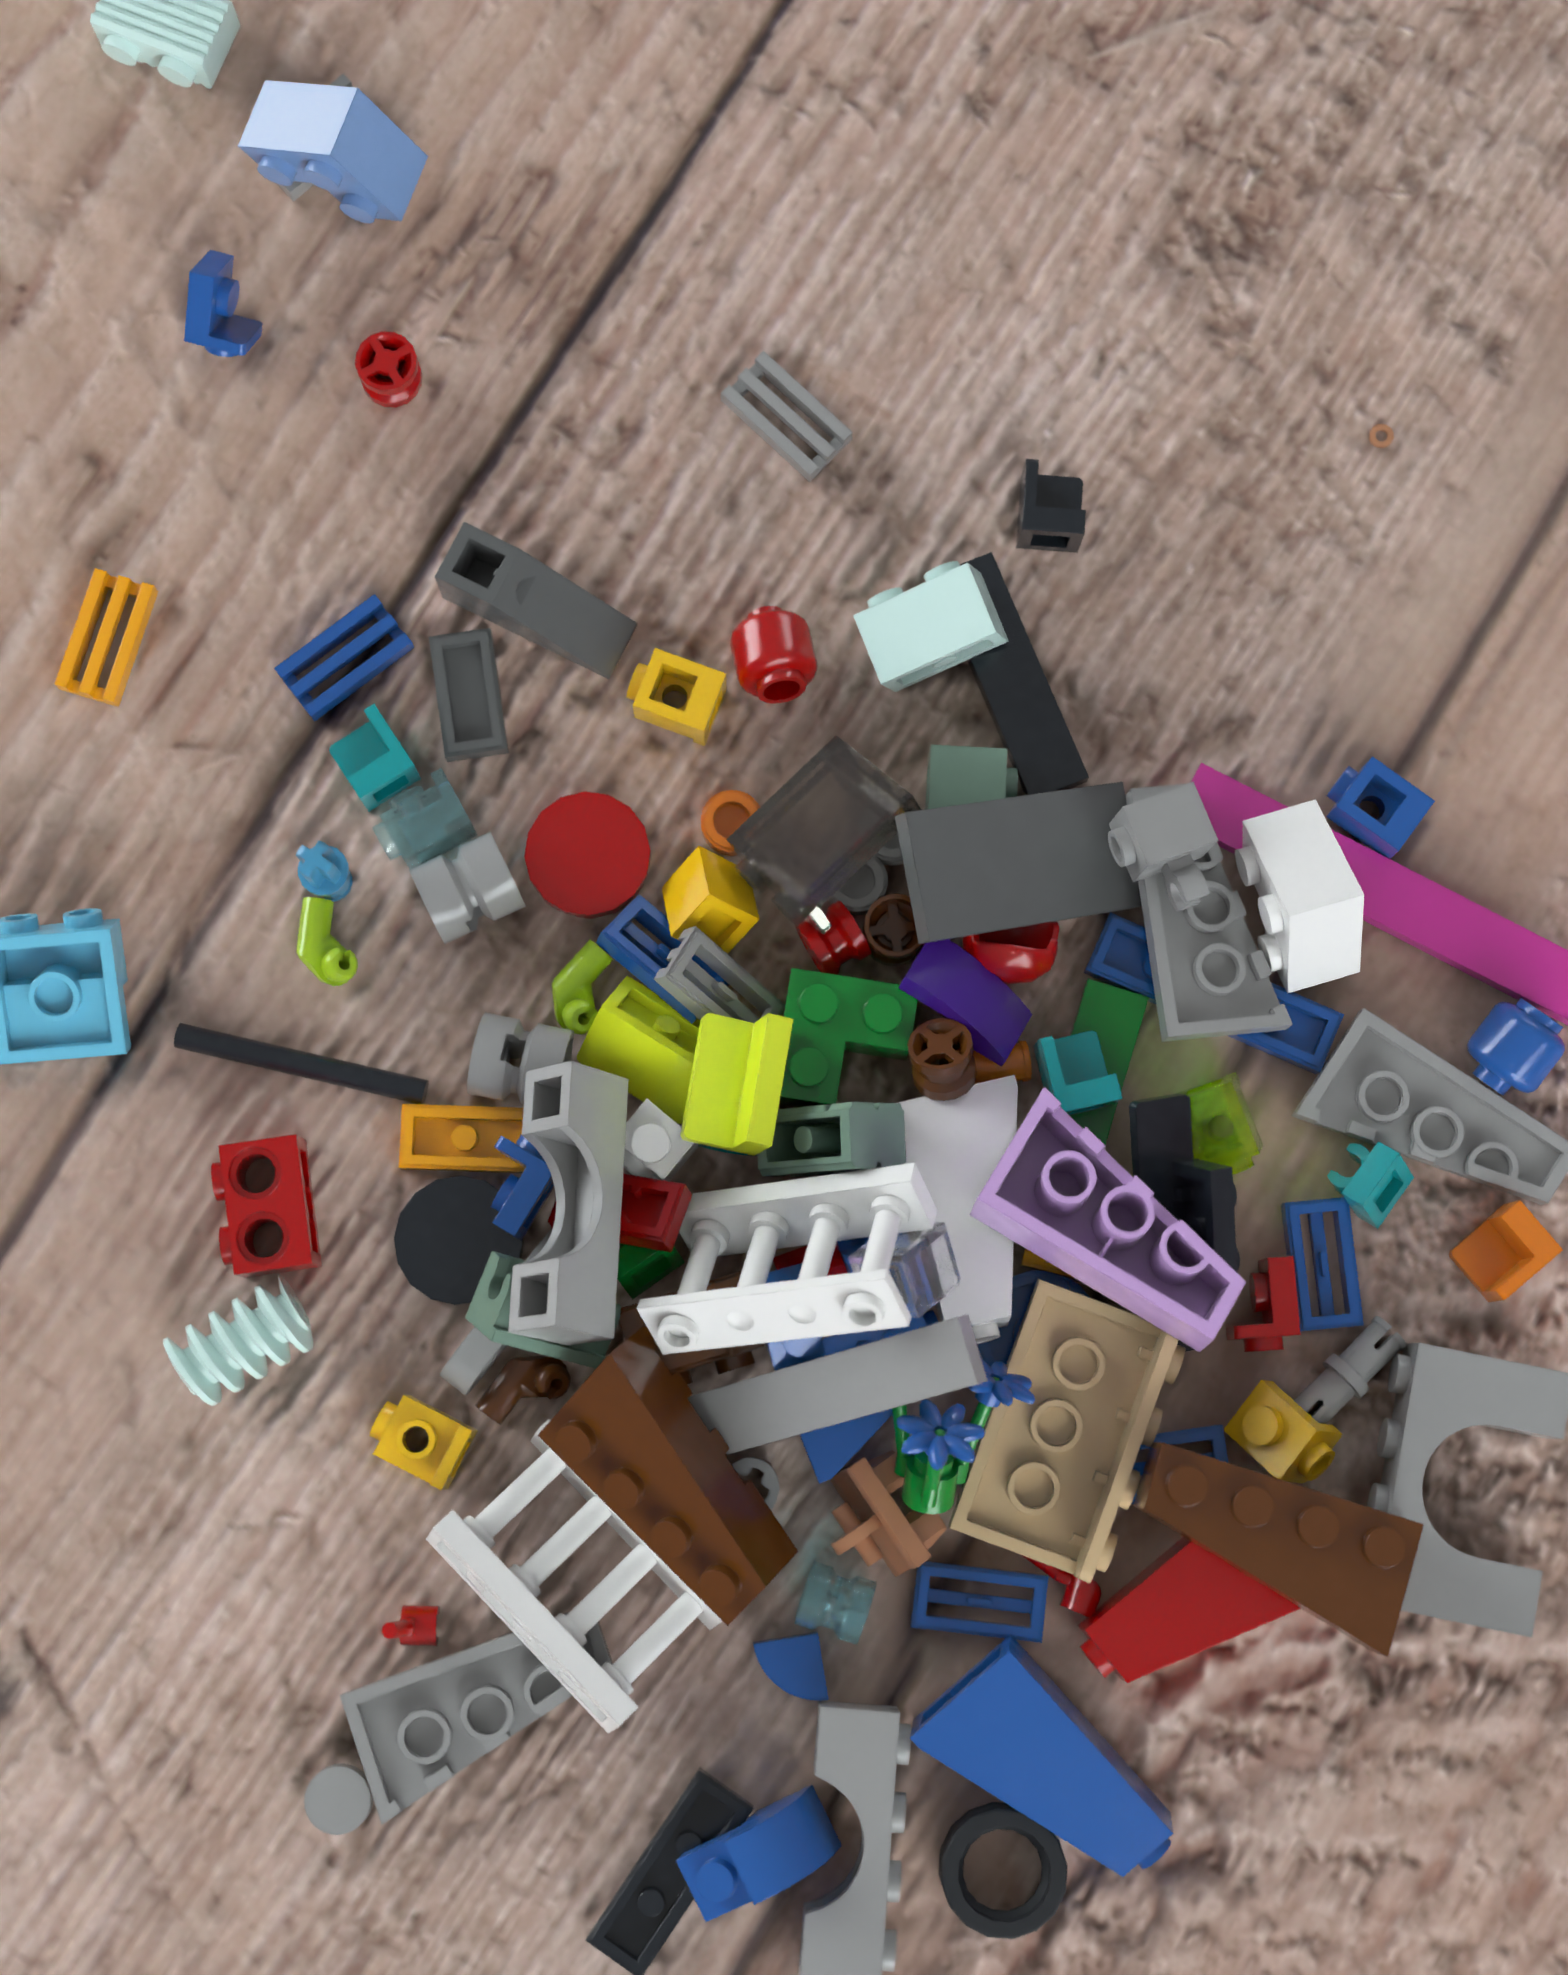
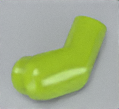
M304 897L302 899L296 946L297 956L321 982L331 986H341L356 974L358 960L351 950H346L330 934L334 901L317 897Z
M590 939L556 975L551 986L557 1022L561 1028L573 1030L574 1034L580 1035L588 1033L598 1013L597 1009H595L591 984L613 961L601 947Z

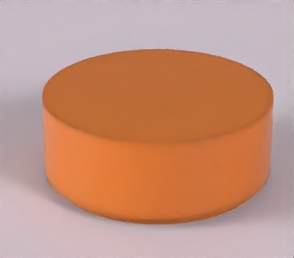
M738 790L719 792L707 801L702 810V835L706 843L720 854L727 856L744 854L753 849L762 836L764 819L761 807L752 796Z

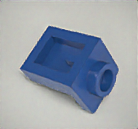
M209 250L189 273L184 341L204 346L207 352L216 356L234 357L246 355L261 337L263 323L234 315L240 291L239 281L232 279L234 256Z
M522 1134L516 1143L500 1136L494 1147L506 1157L525 1167V1170L520 1178L513 1174L509 1175L499 1189L491 1206L498 1211L492 1223L522 1241L552 1192L554 1183L545 1160Z

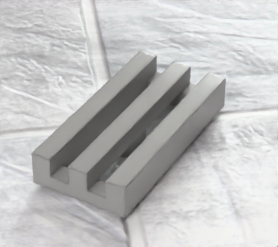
M762 351L755 358V364L750 369L745 368L738 375V381L733 386L728 385L721 392V401L809 482L852 440L853 432L765 351ZM763 376L767 378L827 433L832 440L828 443L760 379ZM750 391L818 454L811 460L743 396Z
M696 926L683 930L678 938L682 943L678 948L670 951L666 958L669 964L666 968L659 969L654 977V980L700 1020L705 1014L713 1013L755 1023L768 1013L780 1016L785 1008V1004ZM693 955L698 956L762 1013L761 1018H758L737 999V994L723 982H717L693 961Z

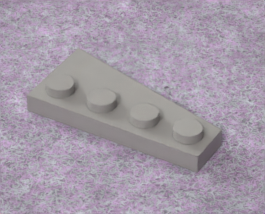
M1184 784L1131 788L1125 795L1126 804L1137 802ZM1218 843L1202 858L1194 860L1195 865L1201 870L1210 892L1208 896L1200 898L1201 903L1176 912L1168 897L1162 872L1138 880L1162 1042L1286 1030L1293 1025L1285 1004L1280 1005L1269 979L1272 973L1262 949L1257 950L1244 919L1247 913L1237 890L1233 892L1221 861L1224 857Z
M1365 1008L1357 1013L1322 1067L1321 1072L1317 1075L1292 1114V1117L1374 1146L1379 1141L1402 1156L1540 1205L1549 1203L1568 1172L1567 1139Z
M598 1621L585 1634L587 1643L583 1648L600 1666L605 1662L613 1664ZM511 1632L345 1692L340 1695L381 1824H384L402 1812L403 1809L439 1787L468 1765L504 1743L511 1736L569 1699L572 1695L525 1644Z

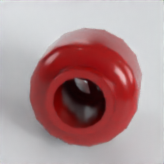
M763 606L750 612L747 618L741 621L732 632L730 647L737 679L745 692L758 697L759 700L765 703H784L799 697L805 691L806 686L814 679L818 663L810 629L803 617L792 611L782 610L777 606Z

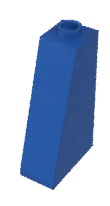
M1011 1634L913 1719L910 1739L919 1749L1122 1877L1137 1865L1142 1869L1150 1867L1165 1854L1171 1845V1840L1169 1839L1173 1835L1171 1812Z

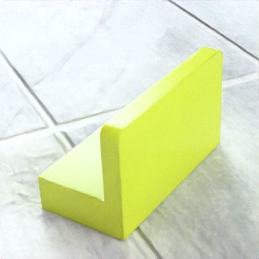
M627 975L600 1007L577 1054V1060L581 1064L629 1079L628 1093L643 1102L647 1098L675 1122L682 1124L700 1020L697 1019L691 1024L651 989Z
M707 1013L701 1018L680 1133L683 1140L752 1156L772 1146L793 1024L792 1018L771 1013L766 1014L755 1023L713 1013Z

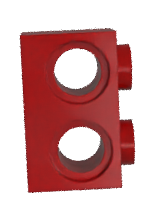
M297 1134L218 1145L220 1162L212 1163L211 1180L216 1200H225L228 1226L219 1228V1247L224 1265H233L234 1275L243 1278L322 1267L306 1140ZM259 1159H270L275 1167V1179L272 1185L263 1192L252 1193L247 1187L245 1180L249 1166ZM276 1222L283 1232L282 1246L274 1255L262 1258L254 1249V1234L263 1224Z

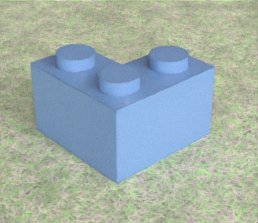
M265 80L238 144V147L258 164V172L266 179L283 186H291L293 181L312 183L329 191L340 201L339 208L344 214L354 220L369 224L373 223L375 219L402 221L428 158L357 87Z

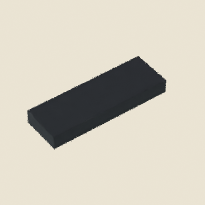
M699 1767L587 1935L585 1941L633 1975H644L694 1899L676 1860L684 1852L741 1826L754 1809V1805Z

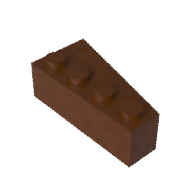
M645 1324L608 1354L538 1436L728 1626L766 1588L798 1553V1550L752 1481L741 1480L727 1458L726 1452L730 1449L716 1427L710 1431L707 1429L687 1399L693 1394L678 1371L671 1375L654 1348L657 1346V1343Z
M1163 1442L1152 1443L1134 1501V1507L1219 1557L1258 1583L1296 1604L1312 1616L1337 1629L1368 1650L1386 1657L1389 1656L1424 1524Z

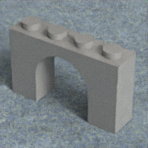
M1424 1343L1407 1344L1403 1349L1402 1355H1394L1390 1366L1388 1390L1389 1392L1396 1393L1392 1419L1385 1418L1383 1420L1378 1435L1377 1454L1379 1457L1385 1458L1381 1484L1373 1483L1367 1500L1368 1507L1424 1524L1401 1611L1532 1637L1543 1571L1477 1558L1453 1548L1437 1533L1427 1516L1422 1496V1484L1427 1463L1436 1448L1450 1435L1467 1427L1481 1425L1545 1439H1564L1568 1416V1373Z

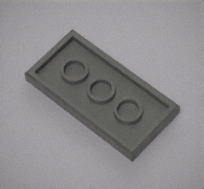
M1123 782L911 811L896 815V827L918 943L924 944L1142 907L1138 881H1132L1126 866L1120 867L1116 863L1108 843V832L1111 830L1109 823L1120 809L1127 805Z

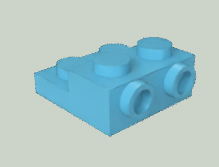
M98 908L66 912L63 914L64 923L39 925L38 915L30 913L0 918V1065L128 1053L131 1049L123 989V985L128 981L120 918L103 920L102 910Z

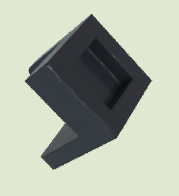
M1026 459L1020 482L1016 548L1078 553L1085 534L1086 510L1081 509L1083 481L1078 477L1039 475V459Z

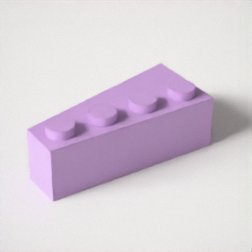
M1044 1087L978 1196L969 1215L1194 1350L1202 1351L1215 1339L1246 1281L1183 1220L1178 1221L1153 1197L1155 1193L1136 1175L1132 1177L1104 1150L1105 1145L1087 1127L1083 1129L1060 1107L1062 1103Z

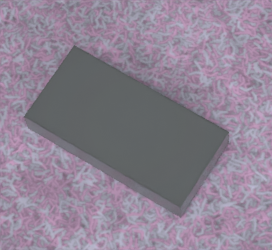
M491 628L429 636L446 761L453 762L509 754Z

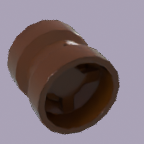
M892 893L880 897L870 906L865 916L862 933L872 953L870 956L872 959L885 966L897 967L909 963L919 954L923 944L918 943L910 897L904 894Z

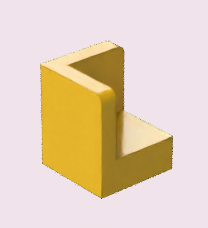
M698 846L662 887L670 935L677 940L684 929L696 926L728 954L760 920L748 871L701 846Z

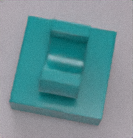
M1378 1141L1371 1152L1363 1145L1350 1143L1346 1150L1355 1162L1362 1164L1352 1177H1343L1333 1170L1329 1172L1327 1177L1336 1191L1344 1196L1356 1216L1378 1229L1414 1179V1176L1400 1153Z

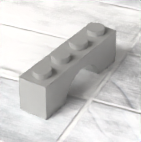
M574 1061L526 1071L522 1136L538 1150L549 1168L556 1194V1215L551 1235L542 1250L530 1260L513 1265L509 1333L566 1346L614 1339L629 1083L627 1078Z
M818 1701L814 1773L815 1776L841 1791L853 1805L860 1820L861 1843L856 1862L841 1884L826 1895L803 1903L799 1975H882V1971L894 1972L897 1930L885 1929L887 1902L899 1903L902 1863L899 1860H890L892 1833H904L906 1817V1792L895 1791L896 1764H909L911 1724L899 1723L900 1712L897 1706Z

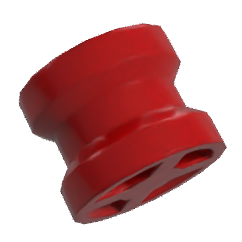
M381 331L370 335L360 344L356 352L355 367L366 395L374 403L383 407L396 408L408 404L417 396L422 386L423 374L414 347L404 336L395 332ZM380 375L389 376L390 379H384Z
M840 900L828 906L826 915L815 922L805 920L795 926L805 949L822 973L838 975L842 964L851 959L861 961L872 953L858 924Z

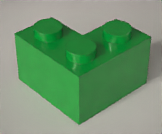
M791 968L784 1017L792 1018L793 1024L779 1105L798 1108L836 1104L844 1051L906 1061L909 1055L908 1041L913 1032L918 1000L898 988L900 984Z

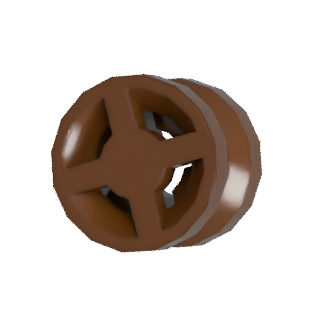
M938 1018L926 1021L911 1033L908 1041V1050L912 1063L913 1080L915 1087L922 1095L932 1100L947 1101L961 1097L973 1087L977 1077V1070L973 1056L974 1048L971 1033L965 1025L953 1019Z

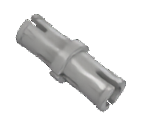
M1375 1316L1371 1320L1372 1323L1339 1356L1332 1353L1323 1362L1326 1369L1294 1399L1306 1412L1317 1403L1318 1408L1310 1416L1318 1423L1327 1424L1353 1396L1361 1399L1370 1389L1367 1382L1395 1354L1407 1346L1401 1335L1395 1332L1377 1349L1374 1348L1375 1343L1392 1328L1384 1319Z

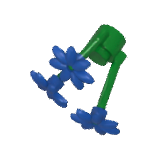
M887 1331L882 1335V1339L895 1336L897 1334L891 1331ZM860 1340L856 1343L855 1347L875 1342L877 1340ZM982 1360L988 1381L969 1387V1390L976 1392L975 1398L979 1401L970 1423H961L965 1415L963 1404L956 1403L949 1407L942 1417L937 1406L927 1399L922 1400L919 1404L921 1417L907 1415L906 1405L892 1408L897 1450L894 1472L904 1478L902 1500L909 1508L923 1514L933 1515L944 1513L951 1509L954 1504L956 1485L967 1481L969 1463L975 1460L974 1451L979 1439L985 1435L984 1426L992 1407H999L1000 1403L1010 1406L1012 1405L1013 1398L1028 1404H1034V1394L1028 1390L1032 1386L1030 1378L1019 1374H1007L1008 1367L1003 1361H996L990 1367L988 1363Z

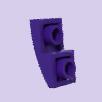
M949 939L925 943L898 987L948 1019L956 1020L965 1025L971 1033L974 1050L1001 1067L1033 1015L1022 1000L1000 978L988 971L980 961Z

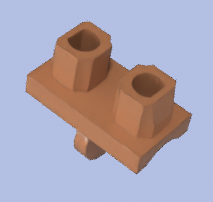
M892 1450L869 1461L863 1457L842 1469L830 1480L844 1500V1503L831 1511V1513L845 1532L830 1545L837 1556L855 1547L868 1567L883 1558L894 1576L897 1577L911 1568H918L932 1556L928 1549L947 1529L939 1514H923L911 1510L904 1515L890 1494L903 1485L904 1478L894 1472L897 1453Z

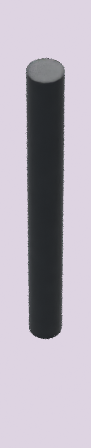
M184 1023L178 1025L174 1037L175 1048L411 1103L424 1104L428 1091L429 1080Z

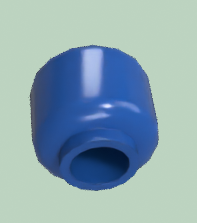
M1520 998L1516 1005L1510 1002L1496 1004L1468 1041L1467 1049L1469 1054L1479 1062V1065L1472 1074L1503 1096L1511 1086L1521 1092H1534L1565 1052V1044L1558 1036L1563 1027L1523 998Z

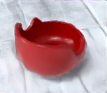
M1056 921L963 937V949L980 961L984 968L995 974L1006 985L1031 983L1051 970L1058 952L1060 927Z

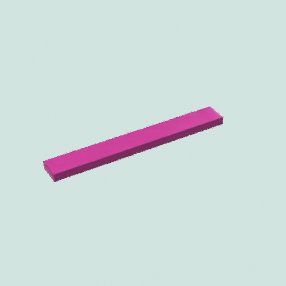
M1200 763L1190 781L1194 782L1217 835L1219 847L1234 855L1236 849L1243 848L1244 820L1288 808L1282 803L1203 763ZM1332 830L1364 893L1363 921L1517 1000L1523 998L1544 1014L1568 1026L1567 949Z

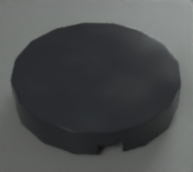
M455 1176L437 1179L412 1196L399 1215L394 1235L397 1263L410 1285L435 1301L453 1305L471 1304L492 1251L521 1259L524 1239L520 1241L492 1223L498 1211L491 1206L499 1190L483 1180L466 1176Z

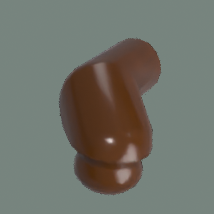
M545 1355L515 1357L506 1363L475 1406L501 1425L521 1398L547 1397L548 1399H557L562 1397L570 1387V1373L562 1360Z

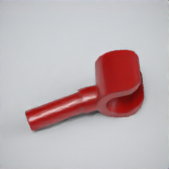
M1023 1556L1055 1581L1067 1585L1059 1604L1060 1606L1087 1617L1093 1616L1102 1594L1101 1588L1095 1580L1092 1579L1090 1583L1077 1579L1074 1574Z
M403 1605L400 1620L385 1623L382 1627V1634L387 1639L399 1637L400 1645L438 1646L437 1617L440 1614V1607Z

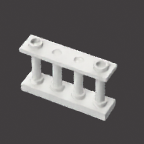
M915 1163L693 1193L679 1230L690 1251V1256L676 1295L640 1299L637 1310L663 1355L909 1327L911 1315L889 1273V1267L898 1233L933 1229L937 1208ZM869 1237L860 1272L827 1276L837 1241ZM808 1245L798 1280L766 1283L776 1249ZM747 1253L737 1287L706 1291L718 1256Z
M548 1419L539 1427L530 1440L542 1453L536 1461L478 1516L473 1518L468 1515L462 1520L452 1509L433 1527L426 1540L609 1734L620 1727L638 1708V1705L629 1697L633 1692L631 1683L696 1618L709 1630L723 1621L538 1436L551 1421ZM561 1473L585 1498L587 1503L521 1567L513 1564L508 1568L491 1550L495 1545L493 1537ZM606 1521L633 1550L567 1615L559 1613L554 1617L537 1599L541 1594L538 1586ZM652 1569L677 1595L678 1599L613 1664L605 1662L600 1666L583 1648L587 1643L585 1634Z

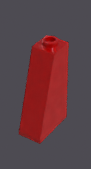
M1182 1537L1097 1608L1093 1616L1085 1618L1077 1625L1088 1638L1079 1648L1104 1678L1114 1671L1119 1678L1126 1683H1130L1301 1608L1243 1574L1240 1570Z

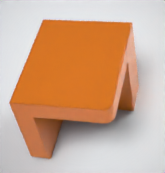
M1517 1200L1499 1207L1449 1251V1257L1490 1303L1503 1301L1510 1297L1561 1253L1563 1249L1522 1201Z

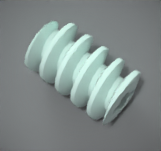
M277 1274L281 1294L276 1297L261 1285L254 1287L257 1308L251 1310L238 1298L233 1299L231 1303L234 1321L228 1323L215 1311L210 1312L208 1316L211 1334L208 1336L202 1334L192 1324L186 1326L187 1348L181 1349L168 1337L163 1339L166 1353L181 1380L194 1395H197L210 1406L221 1402L220 1382L232 1392H239L244 1389L243 1369L256 1379H262L267 1376L266 1355L279 1366L290 1363L289 1342L303 1353L313 1349L314 1342L307 1314L294 1290L281 1274Z

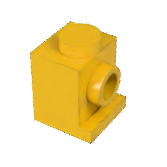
M655 648L648 665L640 662L637 664L629 683L626 698L634 700L632 705L634 718L692 738L693 742L705 746L727 690L726 673ZM671 691H679L686 696L687 700L682 707L677 709L663 703L665 695Z
M403 1395L398 1406L390 1401L384 1404L371 1428L369 1436L379 1441L373 1455L428 1482L429 1485L442 1491L449 1488L478 1430L411 1395ZM415 1426L425 1429L429 1437L427 1447L421 1452H413L406 1445V1434Z

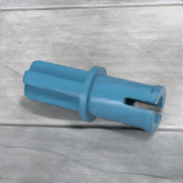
M318 841L311 849L303 844L298 848L295 856L300 860L298 864V877L303 887L310 893L319 897L324 896V899L339 901L349 894L353 885V878L343 853L322 841Z

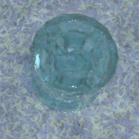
M814 1560L798 1605L794 1624L811 1630L823 1626L834 1630L838 1639L857 1645L871 1607L877 1582L859 1575L851 1579L838 1576L832 1566Z

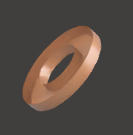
M1377 424L1369 432V440L1377 448L1388 447L1394 438L1392 429L1385 424ZM1384 431L1387 434V439L1385 441L1377 440L1376 432Z

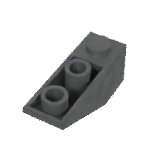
M463 522L435 575L443 599L607 679H610L637 627L635 621L528 553L466 522Z

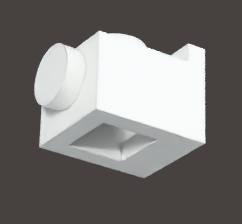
M646 1098L626 1122L624 1168L635 1176L670 1181L698 1148V1143L683 1140L680 1135L681 1126Z

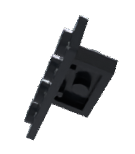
M1177 1093L1132 1101L1129 1105L1133 1177L1136 1175L1155 1193L1153 1197L1178 1221L1183 1220L1238 1273L1240 1256L1236 1247L1234 1210L1237 1192L1233 1183V1170L1231 1166L1193 1158L1190 1097ZM1178 1340L1177 1345L1185 1347V1352L1194 1350Z

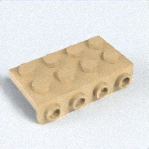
M1037 1279L1006 1364L1008 1367L1007 1374H1019L1030 1378L1032 1386L1028 1390L1034 1394L1035 1402L1034 1404H1028L1013 1398L1012 1405L1010 1406L1000 1403L999 1407H992L984 1426L985 1435L978 1441L974 1452L975 1460L970 1463L967 1481L962 1485L948 1524L949 1528L1074 1574L1077 1579L1087 1583L1092 1581L1096 1570L1106 1572L1114 1555L1118 1535L1110 1532L1118 1507L1127 1510L1134 1499L1140 1480V1472L1132 1468L1141 1444L1150 1447L1157 1435L1163 1410L1155 1407L1163 1382L1172 1385L1176 1380L1184 1359L1185 1347L1177 1345L1178 1339L1138 1315Z

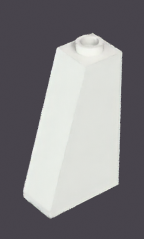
M1015 1075L974 1084L966 1094L953 1100L939 1101L923 1096L898 1102L904 1110L905 1164H916L937 1208L933 1229L917 1231L938 1316L940 1322L968 1314L977 1344L999 1338L998 1328L1008 1326L1012 1315L1014 1241L969 1214L1017 1133L1018 1086Z

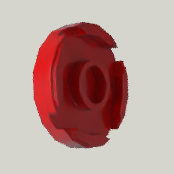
M583 791L560 797L540 812L528 832L524 858L531 884L546 904L558 911L561 910L566 914L575 915V917L594 919L618 912L637 897L648 876L651 849L645 826L629 806L608 794Z

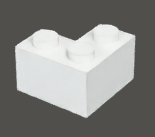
M1316 799L1244 820L1243 848L1235 850V860L1244 885H1255L1260 896L1258 898V909L1265 927V934L1258 936L1259 950L1262 949L1271 972L1277 971L1287 994L1359 973L1364 893Z

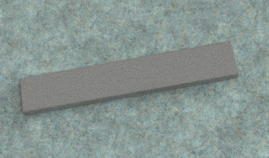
M967 1314L692 1395L687 1399L709 1431L716 1427L730 1448L726 1452L729 1455L977 1385L988 1380Z

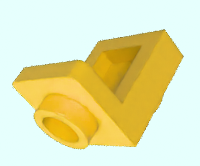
M1262 1379L1223 1429L1273 1477L1294 1483H1305L1315 1480L1322 1475L1331 1465L1335 1457V1452L1332 1449L1342 1437V1433L1334 1425L1318 1423L1273 1381Z

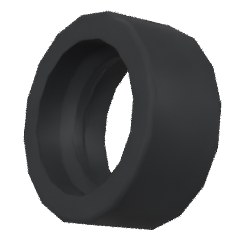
M990 1802L968 1810L950 1827L940 1848L938 1875L950 1908L967 1927L990 1938L1015 1939L1037 1931L1056 1914L1066 1892L1068 1865L1060 1841L1054 1833L1006 1803ZM997 1829L1013 1830L1027 1837L1037 1849L1042 1864L1041 1881L1034 1895L1023 1905L1010 1910L991 1909L979 1903L968 1891L963 1877L964 1859L971 1844L981 1835Z

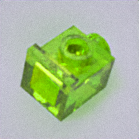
M1237 1072L1179 1093L1188 1095L1191 1100L1193 1158L1231 1166L1233 1175L1254 1166L1252 1156L1260 1154L1263 1147L1240 1087L1241 1083ZM1215 1116L1229 1118L1233 1124V1132L1225 1137L1215 1135L1211 1131L1210 1120Z

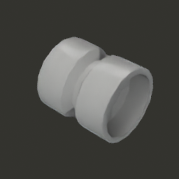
M491 832L458 846L457 858L452 861L443 855H439L409 869L419 894L444 944L477 930L478 918L483 915L496 921L526 907Z
M485 1012L479 1023L474 1040L468 1071L467 1093L504 1101L511 1093L518 1095L520 1103L524 1105L526 1071L571 1061L574 1031L540 1023L531 1031H526L520 1019ZM522 1057L520 1067L509 1063L510 1058L519 1059Z

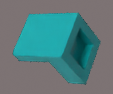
M375 704L363 710L369 722L335 742L329 748L330 754L368 812L422 779L414 763Z
M1087 1031L1058 1039L1048 1036L1038 1039L1033 1045L1043 1088L1045 1087L1062 1103L1060 1107L1069 1116L1112 1106L1123 1099L1116 1073L1110 1075L1107 1073L1098 1035L1095 1031Z

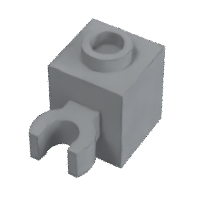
M1194 782L1125 805L1120 809L1109 823L1111 830L1108 832L1109 847L1116 863L1120 867H1127L1133 882L1162 872L1168 897L1176 912L1200 904V898L1208 896L1210 892L1201 870L1195 865L1194 860L1202 858L1217 843L1218 838Z

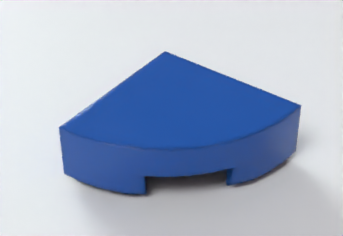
M818 1631L753 1642L759 1664L770 1680L779 1688L802 1699L829 1700Z

